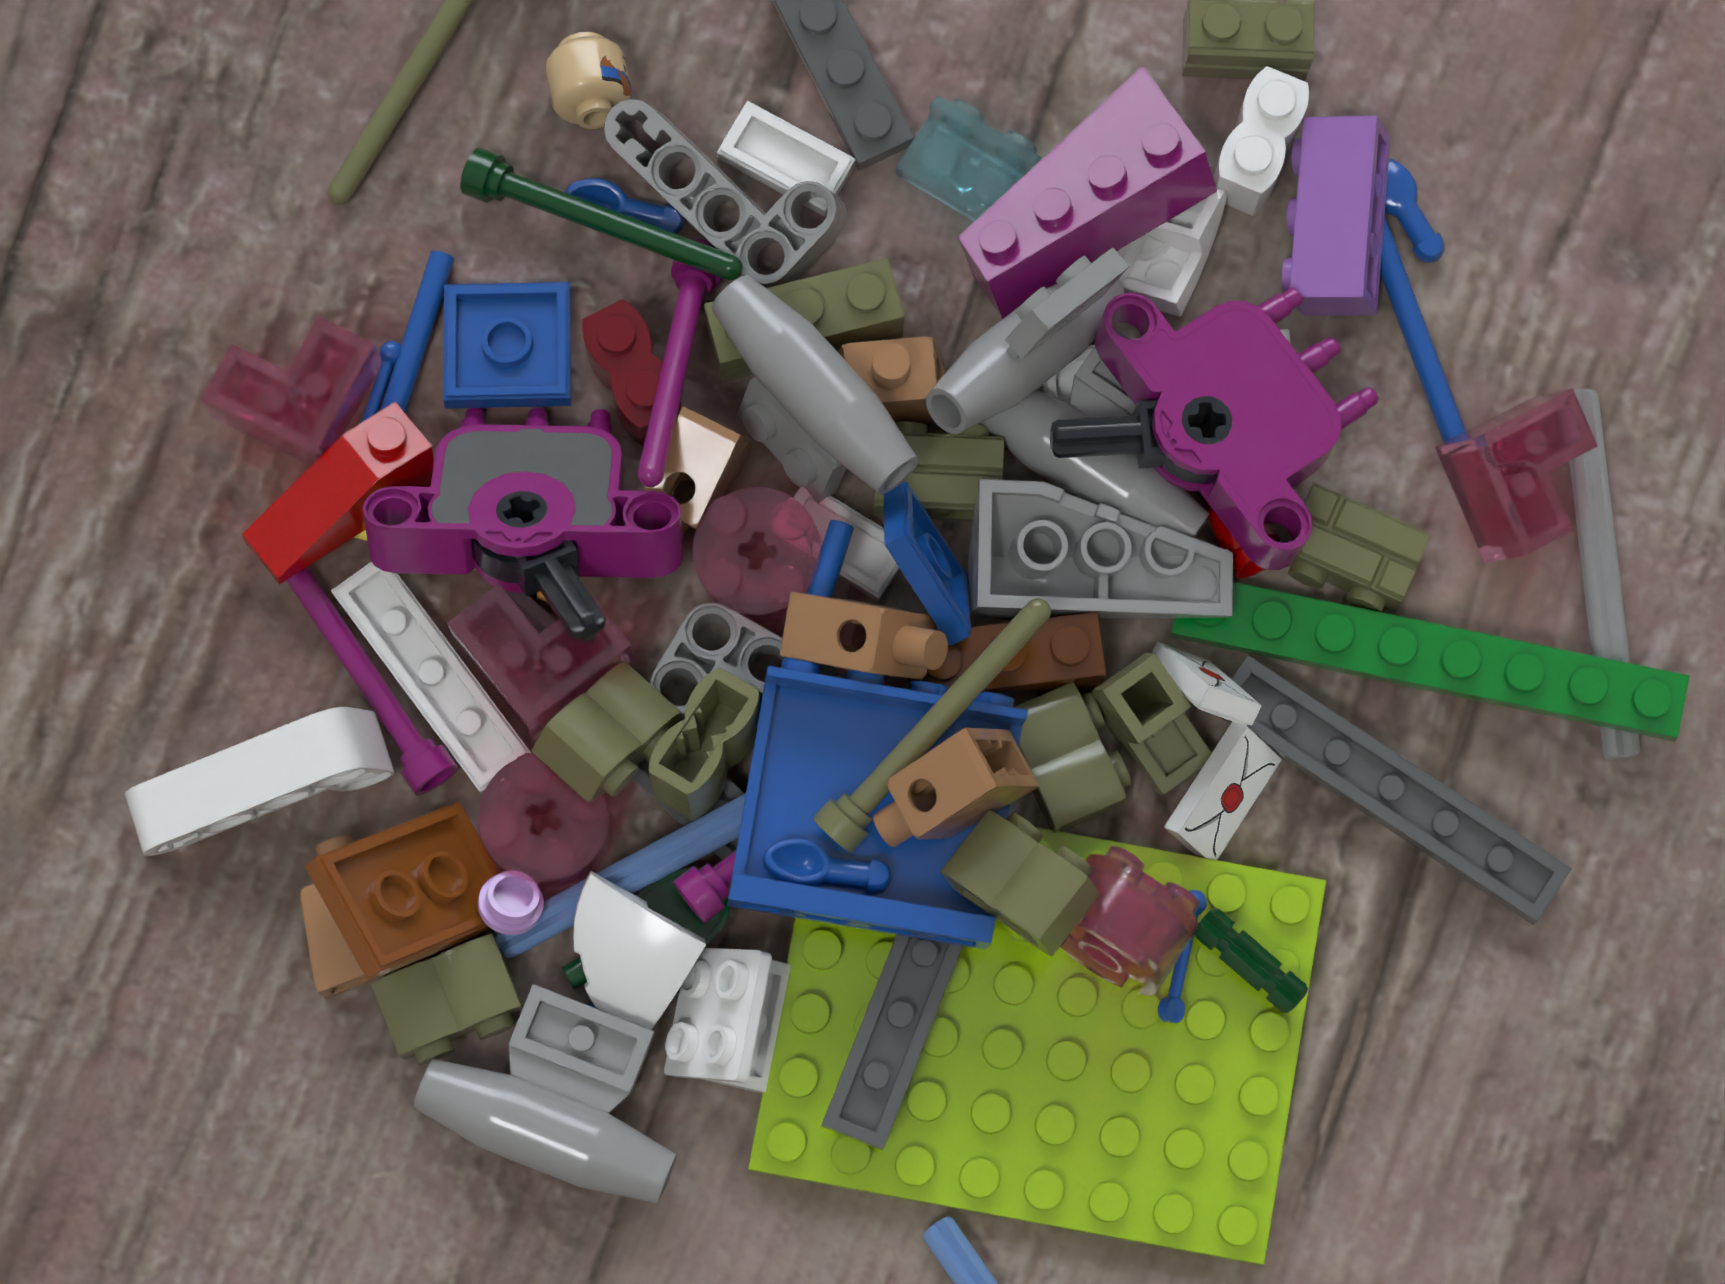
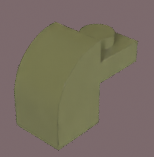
M1144 653L1092 691V696L1100 709L1108 729L1116 741L1123 742L1157 794H1166L1198 771L1212 754L1184 713L1191 708V705L1155 653Z

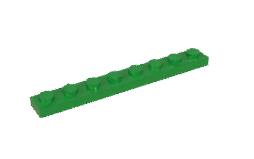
M1233 582L1232 617L1174 618L1171 638L1673 742H1675L1679 735L1690 675Z

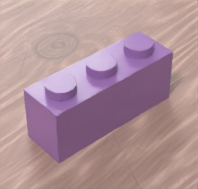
M1378 116L1303 117L1302 139H1295L1293 142L1292 168L1294 175L1299 177L1297 198H1290L1287 206V228L1289 234L1294 236L1292 258H1285L1282 266L1283 292L1289 288L1299 290L1303 301L1297 308L1304 316L1377 315L1391 140L1390 134Z

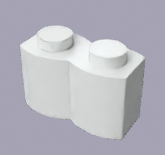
M1268 66L1261 70L1252 80L1244 97L1235 129L1223 145L1213 176L1216 188L1226 191L1227 200L1225 205L1253 216L1267 203L1283 166L1285 153L1293 144L1307 109L1309 100V86L1307 82Z

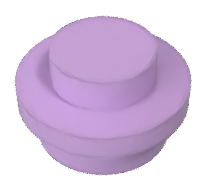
M505 871L490 878L481 888L478 898V911L485 924L494 931L506 935H518L531 930L540 920L544 907L542 893L535 881L528 875L518 871Z

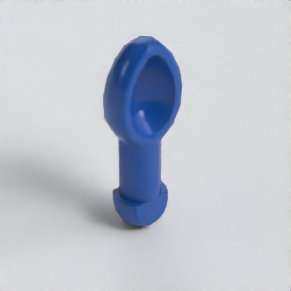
M1389 158L1385 213L1398 219L1414 246L1412 252L1420 261L1424 263L1436 262L1445 252L1443 238L1440 233L1435 234L1417 204V184L1411 173L1402 164Z
M602 178L578 180L569 185L565 193L678 234L685 225V218L671 204L666 203L665 206L628 197L625 191L616 183Z
M787 839L777 842L766 849L762 858L767 871L779 881L814 887L823 882L866 888L865 893H879L886 890L892 880L889 866L880 860L871 858L870 862L834 857L829 855L826 849L816 842L805 839Z

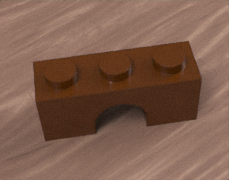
M1098 612L1049 618L982 692L999 693L1014 690H1035L1037 695L1041 696L1069 683H1074L1078 691L1094 690L1100 686L1106 677ZM1009 623L971 627L969 637L951 646L948 644L947 656L940 668L936 670L927 669V674L922 680L908 678L909 690L913 681L931 682L950 688Z

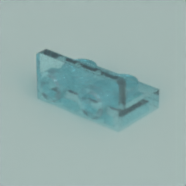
M936 96L930 105L929 117L897 164L896 175L975 222L1030 171L1042 157L1036 154L1037 148L1024 136L1010 130L1002 134L984 123L983 115L967 102L960 99H953L952 102H949L940 96Z

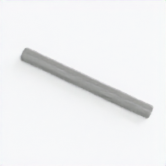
M1577 389L1566 393L1562 399L1591 654L1592 656L1630 663L1599 395L1594 389ZM1600 726L1603 755L1606 759L1626 760L1634 758L1639 754V734Z

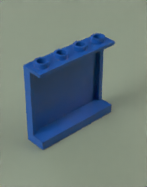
M794 659L782 660L781 668L768 666L727 906L986 950L992 943L995 917L988 915L960 895L940 873L979 822L947 839L918 840L915 836H912L898 846L891 847L881 837L873 820L866 827L870 834L852 853H849L826 834L813 819L814 815L830 798L837 801L844 793L851 796L949 688L944 685L923 681L911 682L910 690L885 686L884 676L857 670L846 671L845 679L820 675L821 667L819 665ZM981 692L927 752L965 727L1010 730L1019 747L1022 726L1027 719L1028 710L1014 708V699L1011 697ZM890 792L870 813L872 818L874 813L895 801ZM1010 804L995 813L1007 820ZM787 839H805L816 842L825 848L829 855L865 862H870L871 858L880 860L889 866L892 880L886 890L879 893H865L866 888L823 882L816 887L779 881L767 871L762 858L766 849L777 842Z

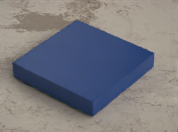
M570 282L444 284L443 401L445 409L571 406Z
M903 481L893 490L883 494L885 547L939 630L945 634L948 644L951 646L970 636L968 575L909 483Z

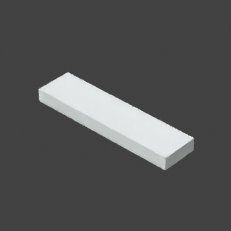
M370 562L331 590L333 596L482 796L534 758L397 573L382 571Z

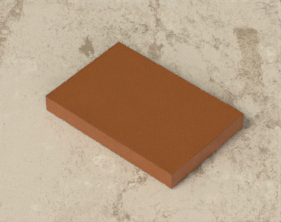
M460 801L318 855L304 866L368 981L491 930L479 914L478 898L481 888L486 881L500 874Z

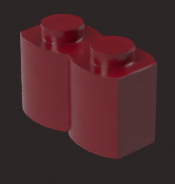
M621 299L583 318L582 332L590 366L601 383L613 392L616 412L623 428L633 440L644 447L663 362L653 355L650 334L643 318L633 306ZM680 401V405H679V410H678L677 418H678V415H679V413H680V411H681V409H682L681 401Z

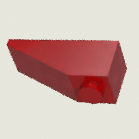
M396 402L390 404L336 440L242 533L243 540L280 585L366 530L363 505L366 498L373 492L393 486L431 487L434 467L432 445Z

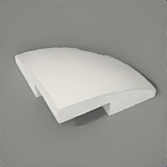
M1217 189V192L1117 251L1130 266L1119 278L1125 293L1143 295L1153 302L1158 310L1181 317L1200 278L1214 242L1227 200L1225 190Z
M589 872L577 901L573 929L574 952L580 954L583 971L587 979L584 985L585 990L598 1010L651 1030L674 998L705 948V939L648 908L647 901L594 872Z

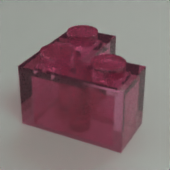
M317 316L288 371L231 344L201 400L213 419L311 466L336 440L346 433L379 371L382 360L374 342Z
M1573 388L1532 397L1435 447L1484 563L1526 556L1574 530L1549 474V471L1598 446Z
M498 584L447 624L453 639L532 738L544 729L549 721L565 706L586 693L608 671L621 662L625 661L627 664L633 660L632 646L592 595L590 596L605 616L606 624L604 629L597 632L595 640L585 643L581 638H571L559 619L539 634L502 586Z

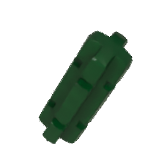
M1218 908L1209 910L1195 926L1194 936L1208 949L1212 950L1214 947L1222 953L1219 958L1254 989L1259 991L1263 988L1269 994L1266 999L1283 1013L1292 1011L1308 991L1306 983L1291 970L1287 974L1280 969L1282 963L1246 931L1237 932L1232 927L1235 922Z

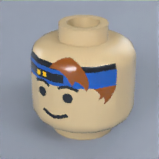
M579 32L566 37L547 59L546 76L552 107L560 118L569 123L580 125L586 129L602 128L611 108L620 101L631 99L632 89L624 53L618 44L597 33Z

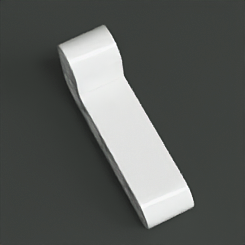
M336 707L311 714L138 784L127 790L125 797L143 855L153 856L183 848L323 791H352L384 781L393 776L395 772L376 713L351 707Z

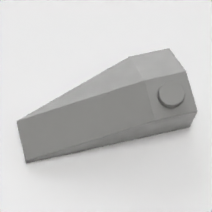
M979 479L968 553L970 617L1013 619L1029 601L1040 598L1049 604L1051 608L1050 618L1098 612V619L1232 617L1233 552L1164 526H1153L1121 514L1120 510L1100 503L1097 505L1065 493L1064 489L1046 482Z

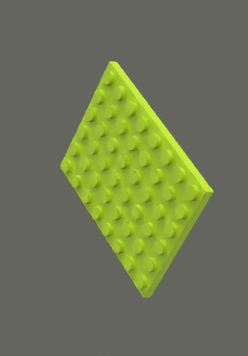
M1036 827L1043 835L1039 844L1055 853L1061 846H1065L1082 857L1093 868L1089 878L1100 895L1052 957L1024 940L996 919L992 943L986 950L962 946L882 1151L821 1127L896 935L795 918L787 964L791 966L766 1092L762 1093L748 1167L749 1171L1260 1266L1264 1265L1308 991L1292 1011L1283 1013L1266 999L1269 994L1263 988L1257 991L1219 958L1222 953L1215 947L1212 950L1208 949L1194 936L1181 999L1185 1005L1183 1019L1178 1023L1163 1022L1158 1015V1005L1162 998L1168 997L1186 913L1182 907V898L1191 890L1201 891L1207 899V907L1198 915L1197 924L1209 910L1213 908L1220 909L1235 922L1232 927L1237 932L1246 931L1282 963L1280 969L1287 974L1291 970L1306 983L1309 990L1326 880L1058 831L1054 833L1053 830Z

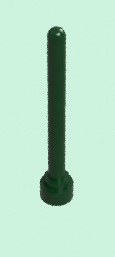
M478 147L471 153L464 166L460 189L462 194L489 203L493 199L502 201L507 197L726 280H735L742 274L743 264L734 255L514 173L513 166L506 164L505 157Z

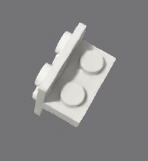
M704 948L679 988L673 1026L666 1038L665 1049L667 1057L664 1073L680 1078L703 1079L753 1092H766L791 965L772 960L770 953L760 950Z

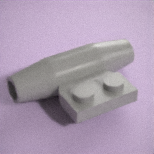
M1112 247L1093 263L1085 255L1082 256L1058 277L1056 284L1048 288L1045 286L1040 288L1022 305L973 341L927 394V409L935 423L946 432L959 434L1016 406L1079 357L1094 341L1106 305L1115 296L1125 293L1119 278L1130 266Z
M749 275L734 280L717 296L712 305V311L755 376L749 381L737 415L742 419L744 427L750 436L758 442H763L783 464L787 476L794 484L799 487H805L812 498L819 504L826 497L837 492L846 469L854 473L879 494H885L893 490L912 473L918 464V458L878 395L810 321Z
M1114 328L1115 332L1118 333L1121 337L1130 339L1129 337H1127L1126 335H1124L1123 333ZM1095 346L1074 375L1070 404L1035 390L1016 406L981 422L993 436L1004 437V446L1027 468L1054 486L1064 489L1065 493L1097 505L1100 503L1120 510L1121 514L1156 527L1164 526L1193 538L1198 535L1210 516V513L1185 489L1168 483L1154 468H1139L1137 454L1057 458L1053 455L1050 446L1051 424L1056 420L1133 416L1136 405L1101 360Z
M532 984L508 1044L511 1075L432 1059L422 1078L413 1105L416 1110L483 1150L580 1188L656 1204L661 1199L677 1157L676 1153L609 1114L632 1094L655 1032Z

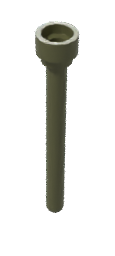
M444 0L330 183L327 193L333 203L342 205L352 198L474 0Z
M1040 598L1029 601L851 796L844 793L837 801L830 798L814 815L813 819L826 834L849 853H852L870 834L866 829L873 821L870 813L890 792L887 787L888 779L922 757L1048 621L1051 615L1049 604Z

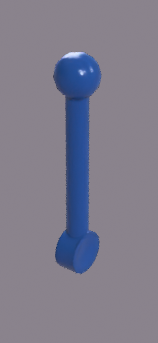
M387 341L379 349V356L382 362L361 423L378 412L393 366L400 354L401 345L396 341Z
M1198 890L1188 891L1182 898V907L1186 913L1168 997L1162 998L1158 1005V1015L1163 1022L1178 1023L1185 1014V1005L1181 999L1198 915L1207 907L1205 895Z

